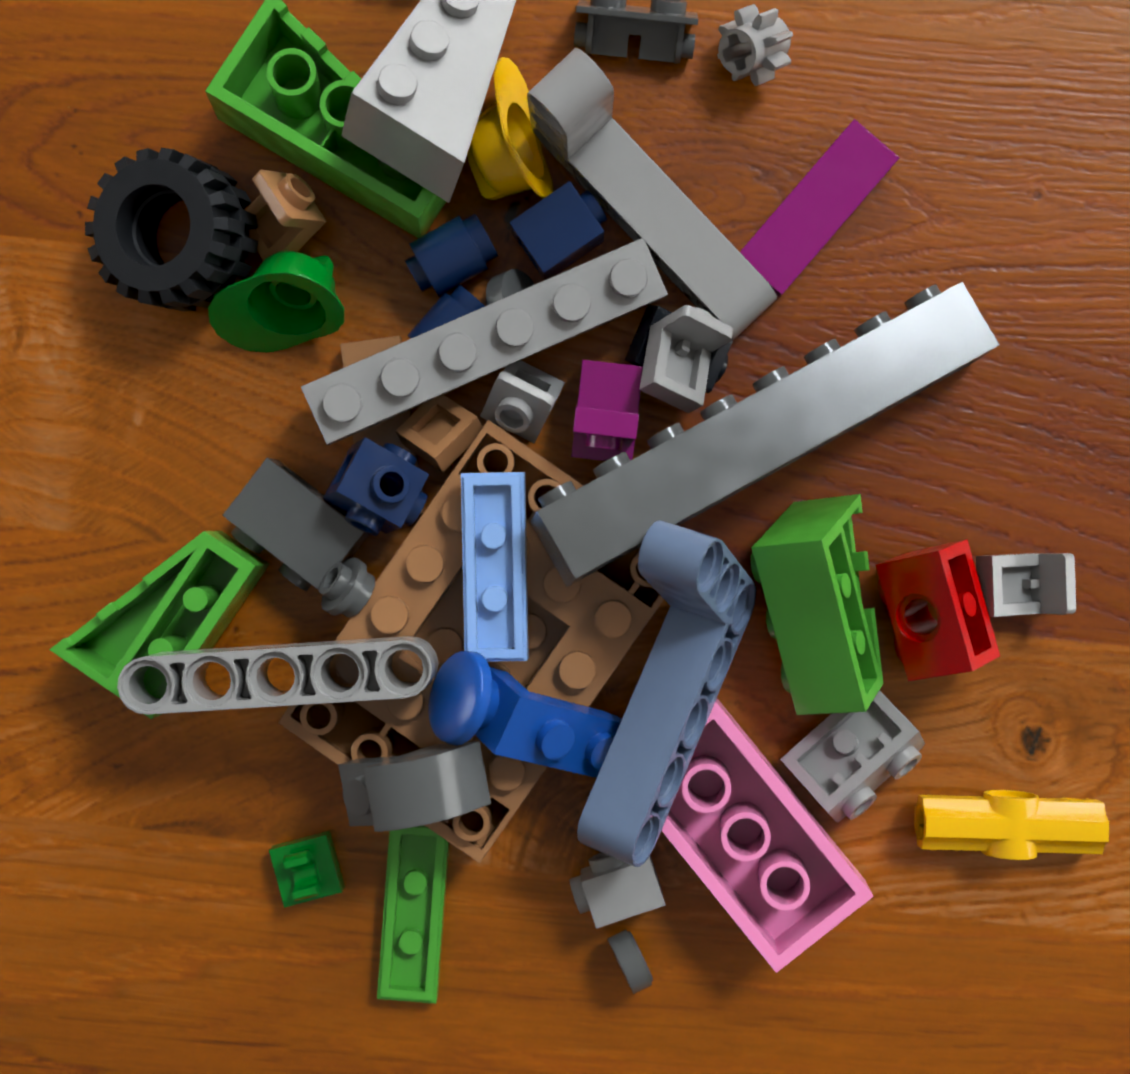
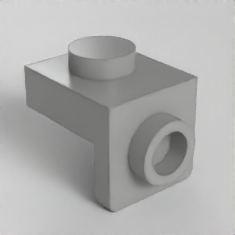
M684 305L650 326L639 390L687 413L704 405L711 353L732 341L733 328L712 317L708 311L690 305Z
M522 360L506 366L504 371L499 373L480 417L490 420L506 431L512 432L535 444L565 382Z
M1024 553L976 556V571L989 617L1029 614L1067 615L1076 612L1075 558L1073 554Z

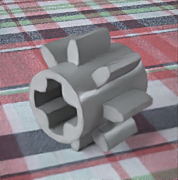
M752 4L734 11L735 20L719 26L718 31L722 37L719 42V53L717 56L723 66L732 73L733 81L750 75L754 86H758L774 79L776 70L791 64L792 60L787 53L790 49L793 32L789 31L785 22L778 17V9L773 8L759 14L756 5Z

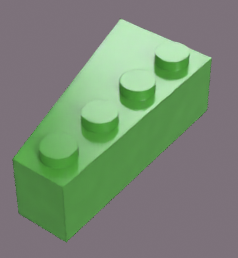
M265 0L205 90L217 118L413 236L420 238L425 235L446 201L341 136L351 92L360 82L361 78L354 71L350 72L327 49L326 43L309 27L306 29L289 12L287 5L282 0Z

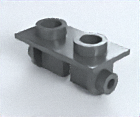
M579 0L576 6V12L588 13V23L576 22L574 47L585 48L586 54L627 58L629 34L641 36L638 59L673 62L674 64H680L681 58L693 59L695 34L684 33L685 24L698 25V14L686 12L687 1L651 0L650 8L626 5L627 0Z

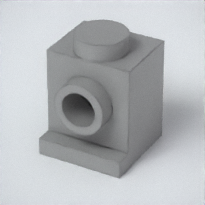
M601 852L588 860L590 866L582 868L580 876L569 879L580 914L590 911L596 929L666 906L651 855L643 865L634 867Z

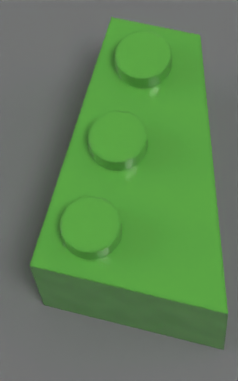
M861 494L793 502L751 547L752 573L755 580L762 585L767 604V629L770 636L777 641L782 659V684L784 689L791 693L796 715L866 712L884 684L875 609L863 608L858 571L870 570L868 552H856L852 514L863 513Z
M203 531L144 576L140 583L115 602L109 603L96 613L93 619L69 637L62 639L49 650L120 698L117 689L118 678L124 666L132 660L159 652L213 649L270 563L223 531ZM150 666L144 674L143 682L145 689L150 695L161 699L167 688L166 678L159 669ZM144 714V715H146V716H147L148 718H150V719H153V718H156V717H158V716H160V715H162V714H150V715Z

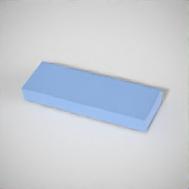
M525 472L461 473L464 651L478 652L485 657L487 662L528 661Z

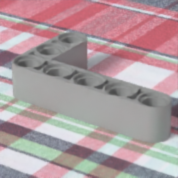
M575 47L527 93L531 128L543 146L585 190H588L594 196L599 205L633 241L644 237L654 263L697 308L708 311L715 319L733 328V340L777 300L776 293L764 277L612 118L613 86L603 71L586 53Z

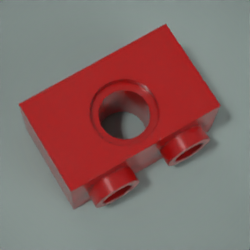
M968 539L903 553L875 565L879 577V594L883 603L887 606L895 633V651L899 660L904 665L908 682L972 672L1000 657ZM928 602L934 607L938 621L931 616L928 610Z

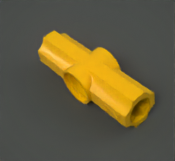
M987 790L983 792V796L918 795V801L914 809V829L917 846L931 851H981L982 854L994 858L1029 860L1036 858L1037 853L1103 854L1104 847L1109 842V820L1106 816L1105 805L1097 799L1039 798L1034 793L1024 791Z

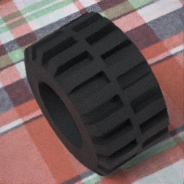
M147 148L136 151V161L124 156L114 163L118 172L115 176L104 173L97 184L103 191L99 198L90 197L87 209L95 212L93 222H85V236L93 237L95 240V245L88 248L91 260L104 264L98 272L106 283L117 285L116 292L144 304L184 312L196 311L197 306L208 309L214 295L227 286L234 284L233 280L236 276L247 278L252 266L245 263L248 252L257 254L258 241L249 238V230L258 228L257 217L255 214L244 210L252 202L245 191L235 187L237 181L228 173L174 149L161 148L160 152ZM184 201L190 216L189 237L182 251L174 259L164 263L158 252L156 242L158 225L165 212L171 206Z

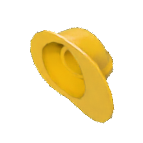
M501 57L497 61L494 71L496 102L479 116L467 153L468 162L481 195L488 200H497L531 189L544 199L553 192V186L546 161L542 154L540 141L531 128L527 93L529 91L518 67L509 58Z

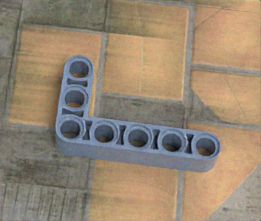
M662 520L654 522L643 538L638 557V569L644 579L670 605V608L584 806L577 829V837L581 844L634 867L643 865L656 845L747 627L756 600L755 583L722 540Z

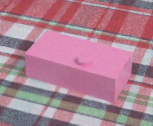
M717 698L661 831L777 973L874 896L866 880Z

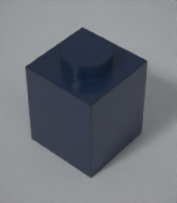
M568 181L513 219L509 224L514 238L543 280H547L604 242L605 231L601 224L607 221V217L597 200L588 190L579 195L573 184Z

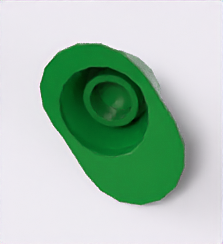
M279 251L268 256L252 277L229 285L214 295L208 306L209 323L217 335L229 344L247 351L265 353L284 350L314 338L324 337L337 332L345 321V308L336 295L332 260L326 255L312 258L306 254L294 251Z

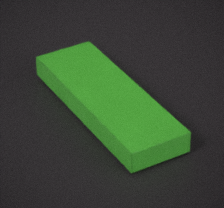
M425 825L389 831L377 999L435 1004L438 999L450 843Z

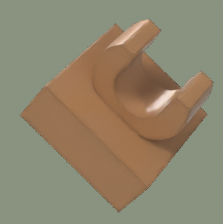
M443 394L423 403L395 432L406 448L442 473L447 474L452 470L451 464L464 451L468 450L483 427L476 415Z

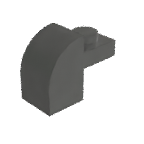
M480 741L466 742L458 746L435 744L401 756L354 759L338 765L349 826H374L375 832L400 830L444 821L491 804Z

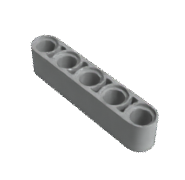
M413 636L167 651L137 658L124 666L119 675L117 689L120 699L127 708L136 713L147 715L403 699L416 696L432 683L437 674L439 662L436 651L430 643L420 637ZM402 649L410 650L421 659L423 673L419 681L406 683L395 676L391 665L392 658L397 651ZM336 654H346L356 662L359 676L354 686H341L331 677L329 671L330 662ZM274 658H281L287 661L294 670V684L289 691L279 690L269 681L267 675L268 666ZM212 662L223 665L230 674V688L225 695L215 693L207 685L205 678L206 670ZM150 666L159 669L166 678L167 688L161 699L150 695L145 689L143 682L144 674Z

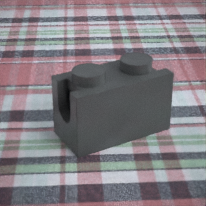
M272 458L265 459L222 515L236 526L231 532L236 540L257 554H261L264 549L269 551L283 562L278 571L304 591H308L311 586L319 590L320 583L328 569L337 562L343 564L352 558L370 535L349 524L345 520L347 513L343 509L323 499L324 495L281 461Z

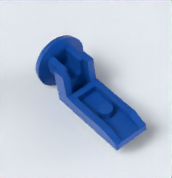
M474 651L457 652L444 662L432 684L428 704L429 721L437 738L450 745H462L476 735L495 755L595 778L599 774L622 720L621 717L606 711L530 692L507 671L490 667L485 657Z

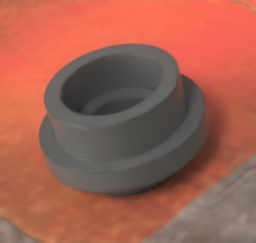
M354 557L348 559L343 564L337 562L328 569L319 587V592L323 595L321 606L324 611L333 616L341 613L350 618L363 609L375 587V577L367 572V566L364 562Z

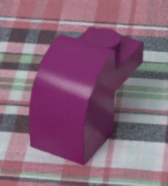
M591 360L582 361L571 457L607 461L622 452H626L630 460L633 459L639 420L638 409L641 392L639 388L643 366Z

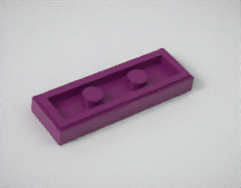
M854 119L740 253L764 277L780 298L900 157Z

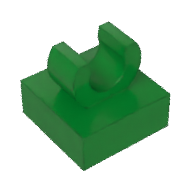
M330 830L276 844L269 849L284 908L342 893L345 885Z

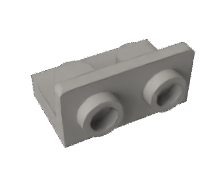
M879 690L866 712L831 713L780 760L838 823L845 816L853 820L864 813L877 798L873 791L891 775L897 780L910 772L921 760L922 754L919 750L924 747L925 742L916 727Z

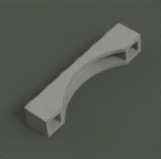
M643 237L303 385L301 389L326 444L331 445L492 372L653 304L667 296L668 293Z

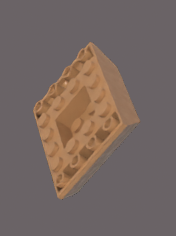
M488 420L375 582L373 593L366 605L358 614L350 618L335 641L401 636L420 637L430 643L436 651L439 662L438 671L450 656L464 651L461 473L525 472L528 661L488 662V664L492 668L507 671L530 692L589 707L664 599L639 572L638 557L640 547L566 587L530 521L535 513L542 508L538 501L541 496L569 481H572L576 490L583 485ZM402 649L393 656L391 666L393 673L399 680L406 683H414L420 680L423 673V665L417 654L410 650ZM336 654L332 658L329 671L333 680L341 686H354L358 680L359 670L353 658L346 654ZM434 679L431 684L416 696L403 699L289 706L278 722L338 765L354 759L401 756L435 744H448L436 737L429 721L428 704ZM474 735L467 742L480 741V739ZM481 741L480 746L491 804L451 819L425 825L478 863H481L547 768V766L495 755Z

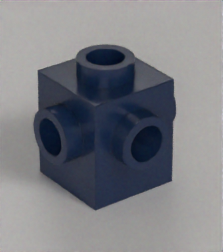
M364 437L349 448L323 499L348 512L345 520L355 528L373 536H378L380 531L387 534L402 528L403 524L411 526L418 518L428 497L421 490L429 474L414 466L417 459L405 449L390 443H385L382 447Z

